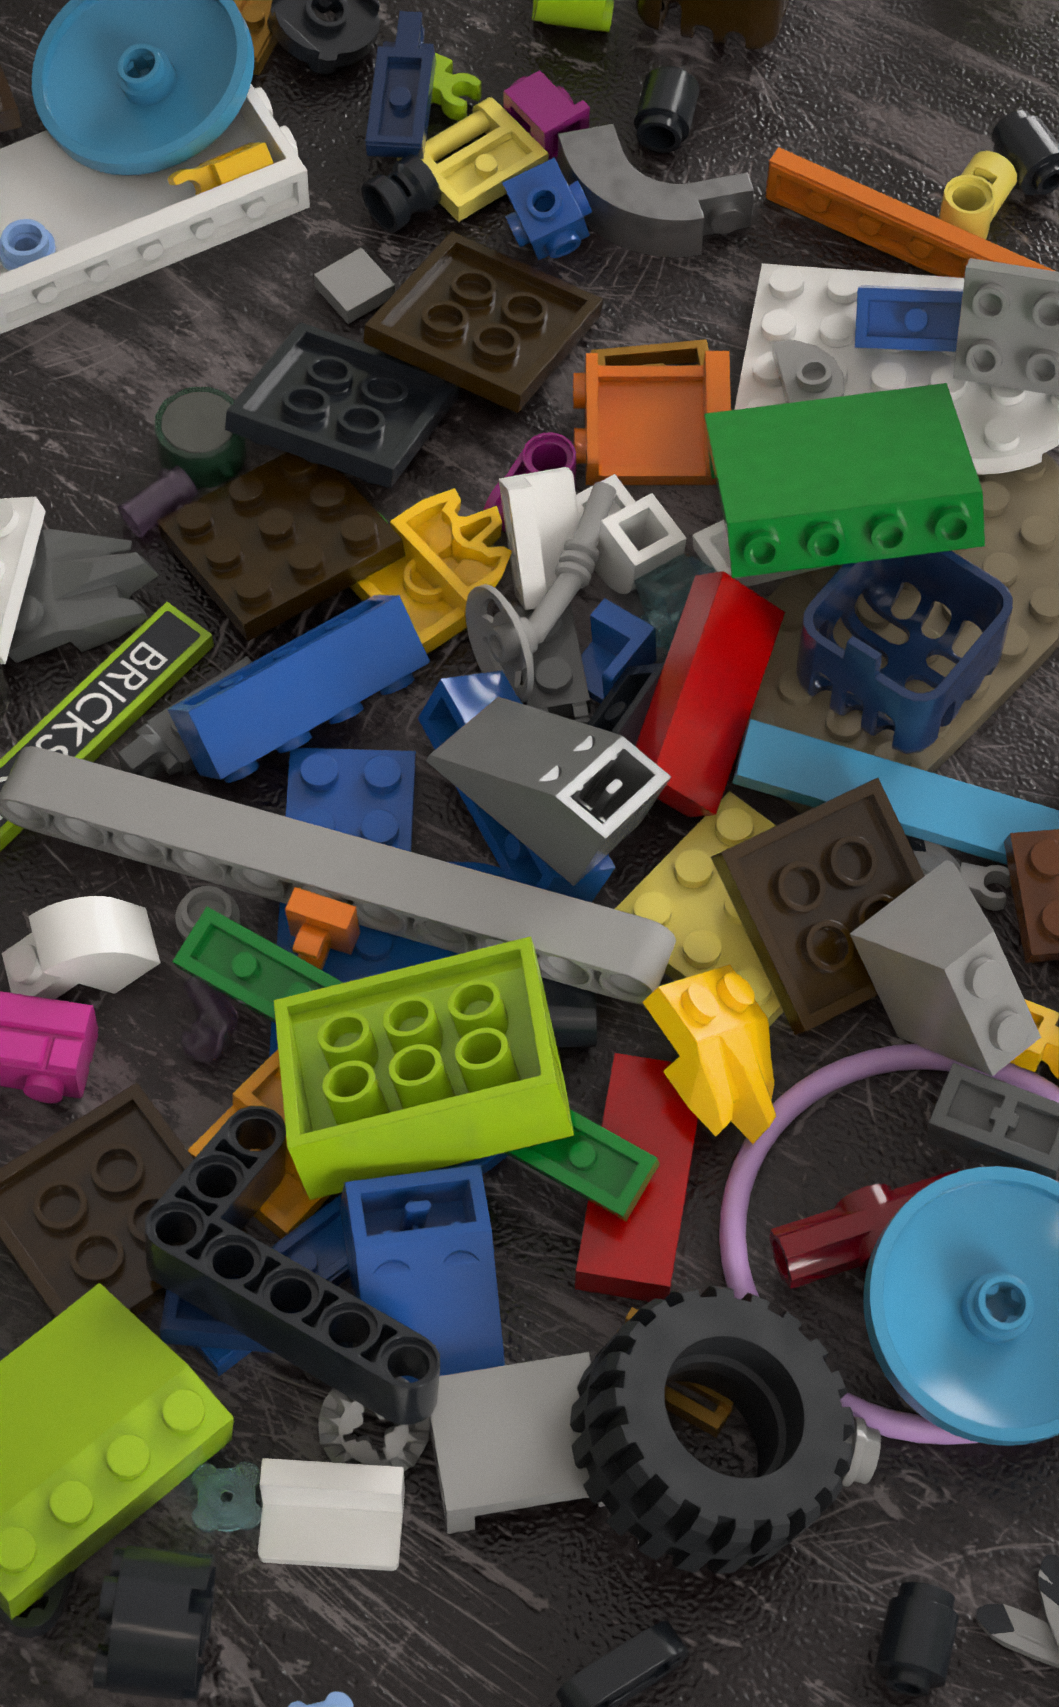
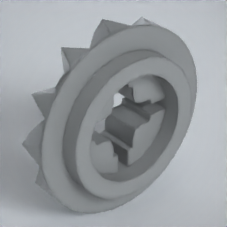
M401 1376L395 1378L396 1380L402 1381L404 1383H410ZM332 1388L322 1404L318 1424L320 1445L324 1448L332 1463L404 1467V1471L415 1466L429 1439V1417L413 1425L394 1423L393 1427L385 1430L384 1452L379 1453L377 1445L372 1444L369 1436L357 1437L354 1434L346 1437V1434L353 1433L354 1428H358L363 1424L365 1406ZM376 1413L379 1419H385L384 1417Z

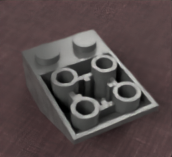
M499 696L429 754L426 762L573 886L642 822L671 779L668 773L622 735Z

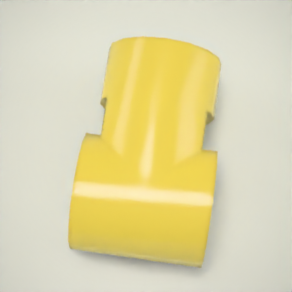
M980 151L975 154L963 173L952 178L946 184L939 219L983 239H987L991 221L1017 182V172L1007 158L995 152Z

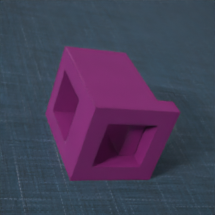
M540 70L530 76L519 78L503 91V108L549 153L548 160L555 157L558 162V134L589 128V105L584 100L574 105L568 92L561 86L556 87Z

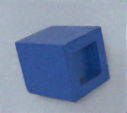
M606 598L601 601L590 615L592 642L581 654L589 697L600 704L627 667L654 664L657 660L655 627Z

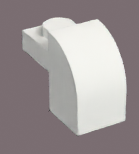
M614 474L601 481L613 486L616 490V495L608 517L602 519L600 523L599 540L596 546L600 555L595 563V572L614 591L627 594L679 566L684 556L686 537L653 493L635 501ZM593 486L576 494L579 521Z
M104 896L73 898L38 910L28 916L32 933L2 953L11 993L54 1000L77 984L115 994L160 964L146 908L120 899Z

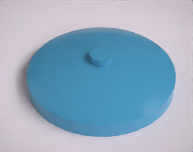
M70 0L50 23L38 46L32 70L34 104L43 125L57 145L80 164L114 175H143L165 170L187 161L210 146L228 128L240 111L253 77L254 47L247 23L233 0Z
M1000 1166L978 1167L947 1175L919 1191L895 1213L886 1224L871 1253L865 1276L863 1307L867 1333L875 1357L886 1378L906 1403L922 1417L953 1435L974 1442L1002 1446L1025 1445L1059 1435V1182L1032 1171Z

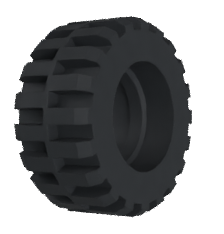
M708 1286L701 1295L698 1289L687 1287L672 1291L664 1300L653 1299L641 1307L629 1321H626L597 1353L595 1360L581 1377L577 1386L580 1397L571 1408L570 1427L573 1432L582 1433L571 1445L575 1466L578 1469L587 1468L590 1478L583 1484V1487L594 1505L601 1501L612 1514L606 1522L620 1536L629 1531L640 1540L637 1546L639 1551L654 1560L660 1558L664 1553L673 1556L672 1565L677 1569L696 1573L708 1562V1569L714 1574L731 1573L738 1570L743 1564L754 1567L770 1559L781 1548H785L820 1517V1514L833 1504L843 1488L841 1478L850 1471L854 1451L852 1444L844 1441L855 1432L853 1412L851 1407H842L840 1399L848 1392L839 1371L831 1373L824 1361L829 1356V1353L817 1338L810 1342L798 1330L802 1323L787 1311H784L780 1316L768 1310L770 1301L749 1292L740 1300L734 1298V1290L729 1287ZM684 1381L700 1384L716 1391L734 1403L733 1405L747 1421L755 1439L758 1453L756 1478H735L720 1474L701 1464L683 1447L670 1425L665 1408L664 1396L665 1384L667 1382Z

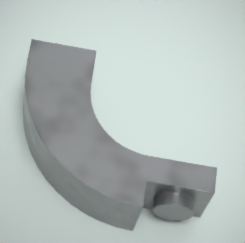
M614 124L558 134L557 163L568 185L576 181L580 183L592 209V213L584 216L585 223L600 236L616 245L654 256H696L702 253L703 236L715 233L726 234L736 229L750 227L754 189L748 172L686 184L665 183L645 176L629 163L622 151Z

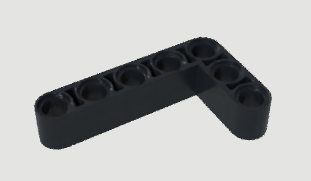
M249 1106L238 1110L225 1122L149 1211L145 1219L146 1269L149 1276L160 1286L177 1294L182 1299L219 1321L240 1331L248 1338L385 1419L400 1425H413L424 1421L433 1413L438 1398L440 1354L436 1346L426 1337L241 1231L280 1185L285 1176L286 1127L282 1117L272 1109L263 1106ZM251 1149H261V1151H250V1150H251ZM212 1195H222V1196H224V1197H221V1198H211V1197H208V1196H212ZM172 1242H183V1243H185V1244L180 1245V1246H170V1245H168L169 1243H172ZM228 1275H239L243 1278L226 1279L223 1277ZM295 1308L301 1311L297 1313H284L279 1310ZM342 1342H353L359 1344L360 1346L354 1348H344L337 1344ZM411 1376L419 1379V1381L404 1383L395 1378Z

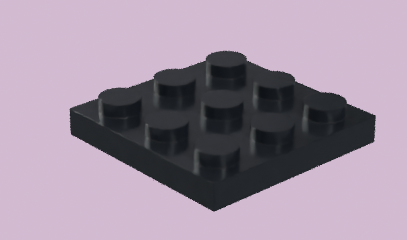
M300 322L227 409L225 430L246 437L254 443L268 445L300 456L310 463L322 464L356 476L364 482L379 484L391 489L458 399L460 387L376 348Z

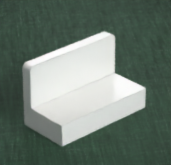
M567 467L499 478L508 549L512 550L510 563L515 597L525 610L536 609L558 578L555 575V569L557 564L560 563L559 559L561 553L564 552L565 542L574 538L580 522L573 472Z
M262 1458L260 1491L263 1507L258 1545L260 1561L264 1563L394 1571L398 1568L405 1497L404 1467Z

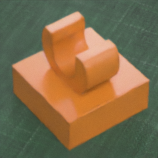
M294 887L285 912L290 935L296 937L292 950L298 953L297 957L322 970L330 948L351 955L360 934L356 906Z

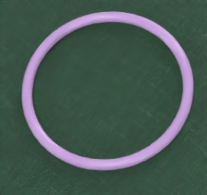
M917 1044L893 1045L870 1049L844 1057L816 1070L797 1082L773 1103L776 1118L770 1127L754 1144L745 1138L732 1164L724 1188L719 1227L721 1262L727 1287L734 1290V1298L741 1300L748 1292L759 1297L748 1262L746 1243L747 1212L751 1191L757 1173L768 1151L779 1135L798 1115L824 1096L852 1082L871 1076L907 1070L950 1071L953 1063L1058 1103L1059 1087L1037 1073L1012 1063H1008L995 1075L991 1076ZM846 1393L840 1399L842 1407H851L853 1416L863 1418L867 1427L878 1429L880 1435L888 1438L939 1445L979 1443L953 1435L937 1427L921 1415L895 1411L879 1406L851 1393Z

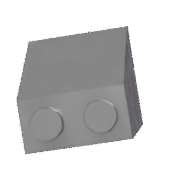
M948 860L942 862L850 933L899 1038L991 1076L995 1075L1041 1038L996 934L954 862Z

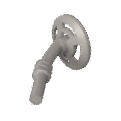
M596 482L593 485L573 539L565 542L564 552L561 553L559 559L560 563L557 564L555 569V575L558 578L529 619L526 617L519 618L508 600L491 585L477 586L468 594L466 625L478 666L482 673L503 670L522 703L530 698L533 690L534 662L532 653L537 651L538 644L542 643L579 589L589 585L591 580V574L596 566L595 562L598 561L600 555L599 550L596 548L599 540L600 523L602 519L608 517L616 495L615 488L607 483ZM491 599L495 601L500 609V612L496 613L494 617L487 614L488 604ZM526 669V680L523 685H520L521 670Z

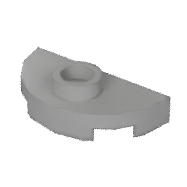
M797 340L772 341L773 358L786 403L844 396V373L834 357L818 346Z

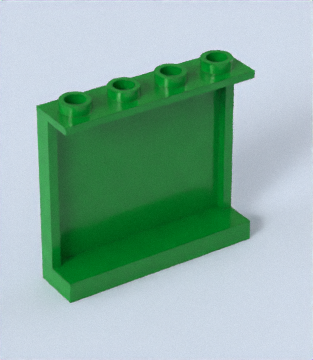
M947 383L704 414L711 479H716L728 537L732 578L985 546L983 490Z

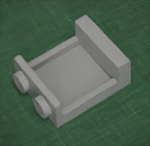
M589 1352L439 1376L437 1404L433 1413L429 1416L447 1534L475 1530V1516L589 1497L583 1487V1484L590 1478L587 1468L578 1469L575 1466L571 1447L582 1433L573 1432L570 1427L571 1408L580 1397L577 1386L584 1371L591 1364ZM602 1501L598 1503L599 1507L605 1506Z

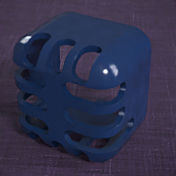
M953 551L843 564L808 604L804 612L796 669L800 686L809 696H814L824 690L832 691L830 709L841 716L853 710L863 711L861 729L872 736L883 730L894 731L892 749L905 754L922 752L936 741L940 726H947L953 721L964 701L970 700L980 688L985 676L991 675L997 667L1002 656L1011 618L1013 597L1009 589L1000 580ZM907 582L917 588L921 599L916 611L910 618L898 619L892 614L891 608L899 597L904 583ZM861 593L867 604L878 615L908 635L909 639L907 642L900 645L890 643L871 631L858 619L854 606ZM935 601L944 604L950 610L952 617L944 634L939 638L931 639L923 634L921 628L930 615ZM839 618H841L844 626L853 635L847 641L845 650L836 643L833 637V629ZM970 621L980 628L982 635L961 658L953 652L952 647L959 637L965 622ZM941 655L956 665L944 677L928 666L926 662L928 657ZM883 656L888 664L881 669V659ZM910 680H921L933 687L934 690L926 693H915L906 689L905 684Z

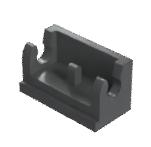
M953 1063L929 1121L926 1143L987 1167L1019 1168L1047 1176L1056 1181L1059 1174V1103Z

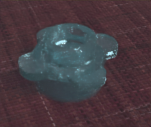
M247 1461L240 1462L235 1468L217 1469L212 1464L199 1466L193 1472L191 1478L193 1487L198 1491V1507L192 1513L194 1525L200 1531L206 1533L215 1530L231 1532L239 1529L251 1530L255 1528L262 1519V1509L256 1503L255 1488L260 1483L261 1476L258 1467ZM229 1491L234 1495L233 1499L227 1503L221 1501V1494Z

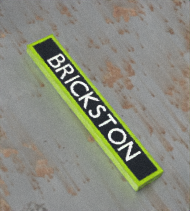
M166 602L0 759V792L20 751L24 747H39L94 762L214 647L213 635L169 602ZM0 815V851L24 829L6 820L2 815Z

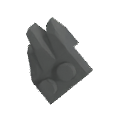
M54 529L41 530L8 656L18 663L68 642H71L81 652L121 637L148 618L142 606L129 599L131 594L159 575L150 563L137 552L128 553L131 550V540Z

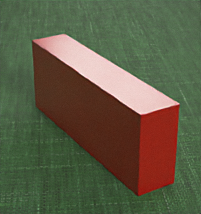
M724 571L695 576L635 746L671 776V779L657 799L687 817L711 816L717 813L785 615L783 610Z
M614 1053L601 1127L657 1157L660 1165L627 1221L588 1201L576 1267V1290L649 1302L655 1298L664 1300L670 1294L698 1125V1117L688 1108L663 1072L673 1062Z

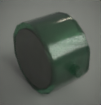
M188 387L166 398L155 415L154 426L158 457L164 472L176 483L191 488H212L235 477L241 470L246 460V437L225 430L227 409L235 401L226 392L212 387Z

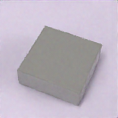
M362 248L357 249L314 274L315 288L347 324L386 303L395 293V284Z

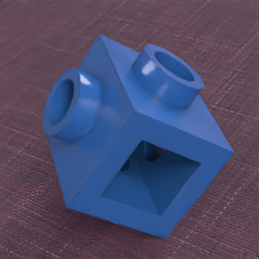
M555 157L503 182L505 191L514 209V212L506 215L505 218L519 247L530 243L538 261L547 256L551 258L565 256L576 250L580 246L582 239L590 236L584 220V216L592 213L590 204L578 181L570 185L567 184Z

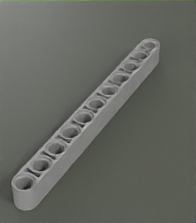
M24 747L20 751L0 792V815L11 823L27 830L288 904L294 887L301 888L356 906L359 925L459 954L531 936L535 946L541 977L630 1003L643 1004L642 1001L659 987L676 943L674 934L668 928L641 916L39 747Z

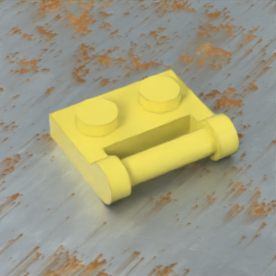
M488 97L473 106V113L427 140L424 159L421 160L429 167L439 184L441 191L440 204L460 222L506 194L503 182L548 161L549 153L496 100ZM486 133L485 136L481 137L480 139L476 140L475 142L471 143L470 145L466 146L465 148L461 149L460 151L456 152L455 154L451 155L450 157L446 158L440 163H436V161H438L439 159L443 158L444 156L448 155L449 153L453 152L454 150L458 149L459 147L463 146L464 144L468 143L469 141L473 140L479 135Z

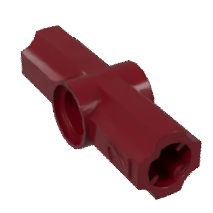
M960 1168L891 1190V1187L887 1184L865 1186L843 1197L832 1210L771 1229L769 1240L773 1250L774 1262L782 1281H785L789 1288L792 1289L859 1267L861 1272L866 1273L877 1239L895 1213L919 1191L947 1175L961 1171Z

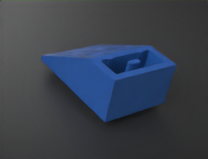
M481 1164L345 1182L339 1207L353 1296L432 1342L440 1354V1376L505 1366L493 1237ZM401 1376L410 1383L419 1381V1379L411 1376Z

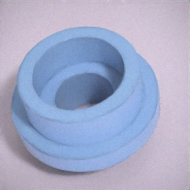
M21 219L14 221L3 230L0 237V262L9 271L56 252L52 234L35 220Z

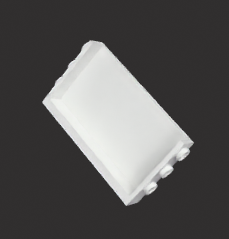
M251 84L240 111L221 136L210 146L187 161L154 173L114 175L88 168L68 156L57 145L47 130L1 148L0 237L3 230L14 221L21 219L35 220L52 234L56 252L11 271L4 268L0 262V334L309 208L307 169L298 157V148L289 128L285 125L279 127L274 120L273 110L265 91L261 87L254 89ZM251 142H265L274 163L198 195H195V187L188 180L178 185H170L167 180L177 170L196 168L200 163Z

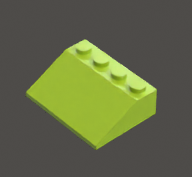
M531 936L274 1000L287 1148L309 1200L341 1193L344 1183L349 1181L426 1172L574 1136L566 1085L535 946Z
M100 1283L0 1361V1607L11 1620L23 1613L40 1599L48 1589L70 1571H74L232 1441L234 1417L183 1359Z

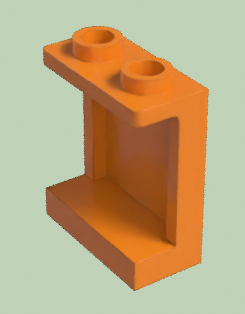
M705 351L703 366L598 365V353H586L584 373H573V409H584L585 428H574L576 464H585V485H594L596 482H601L614 474L623 485H717L716 479H711L704 414L731 410L729 351Z

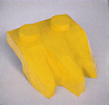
M455 488L423 499L392 519L390 526L401 537L406 556L349 586L362 601L374 595H399L426 654L467 628L466 603L468 594L473 588L484 584L495 588L502 578L512 554V550L505 546L491 547L501 536L502 520L497 506L467 517L458 516L461 499Z
M730 964L659 986L642 1003L680 1056L663 1072L688 1108L715 1137L731 1121L754 1144L770 1127L776 1118V1113L771 1101L775 1083L770 1051L769 1022L766 1014L755 1000L752 987L742 976L735 972Z

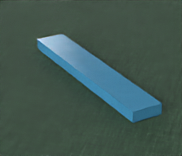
M750 719L746 727L732 781L733 784L810 807H816L878 777L905 835L1006 865L1008 864L1004 840L1010 833L1059 829V810Z

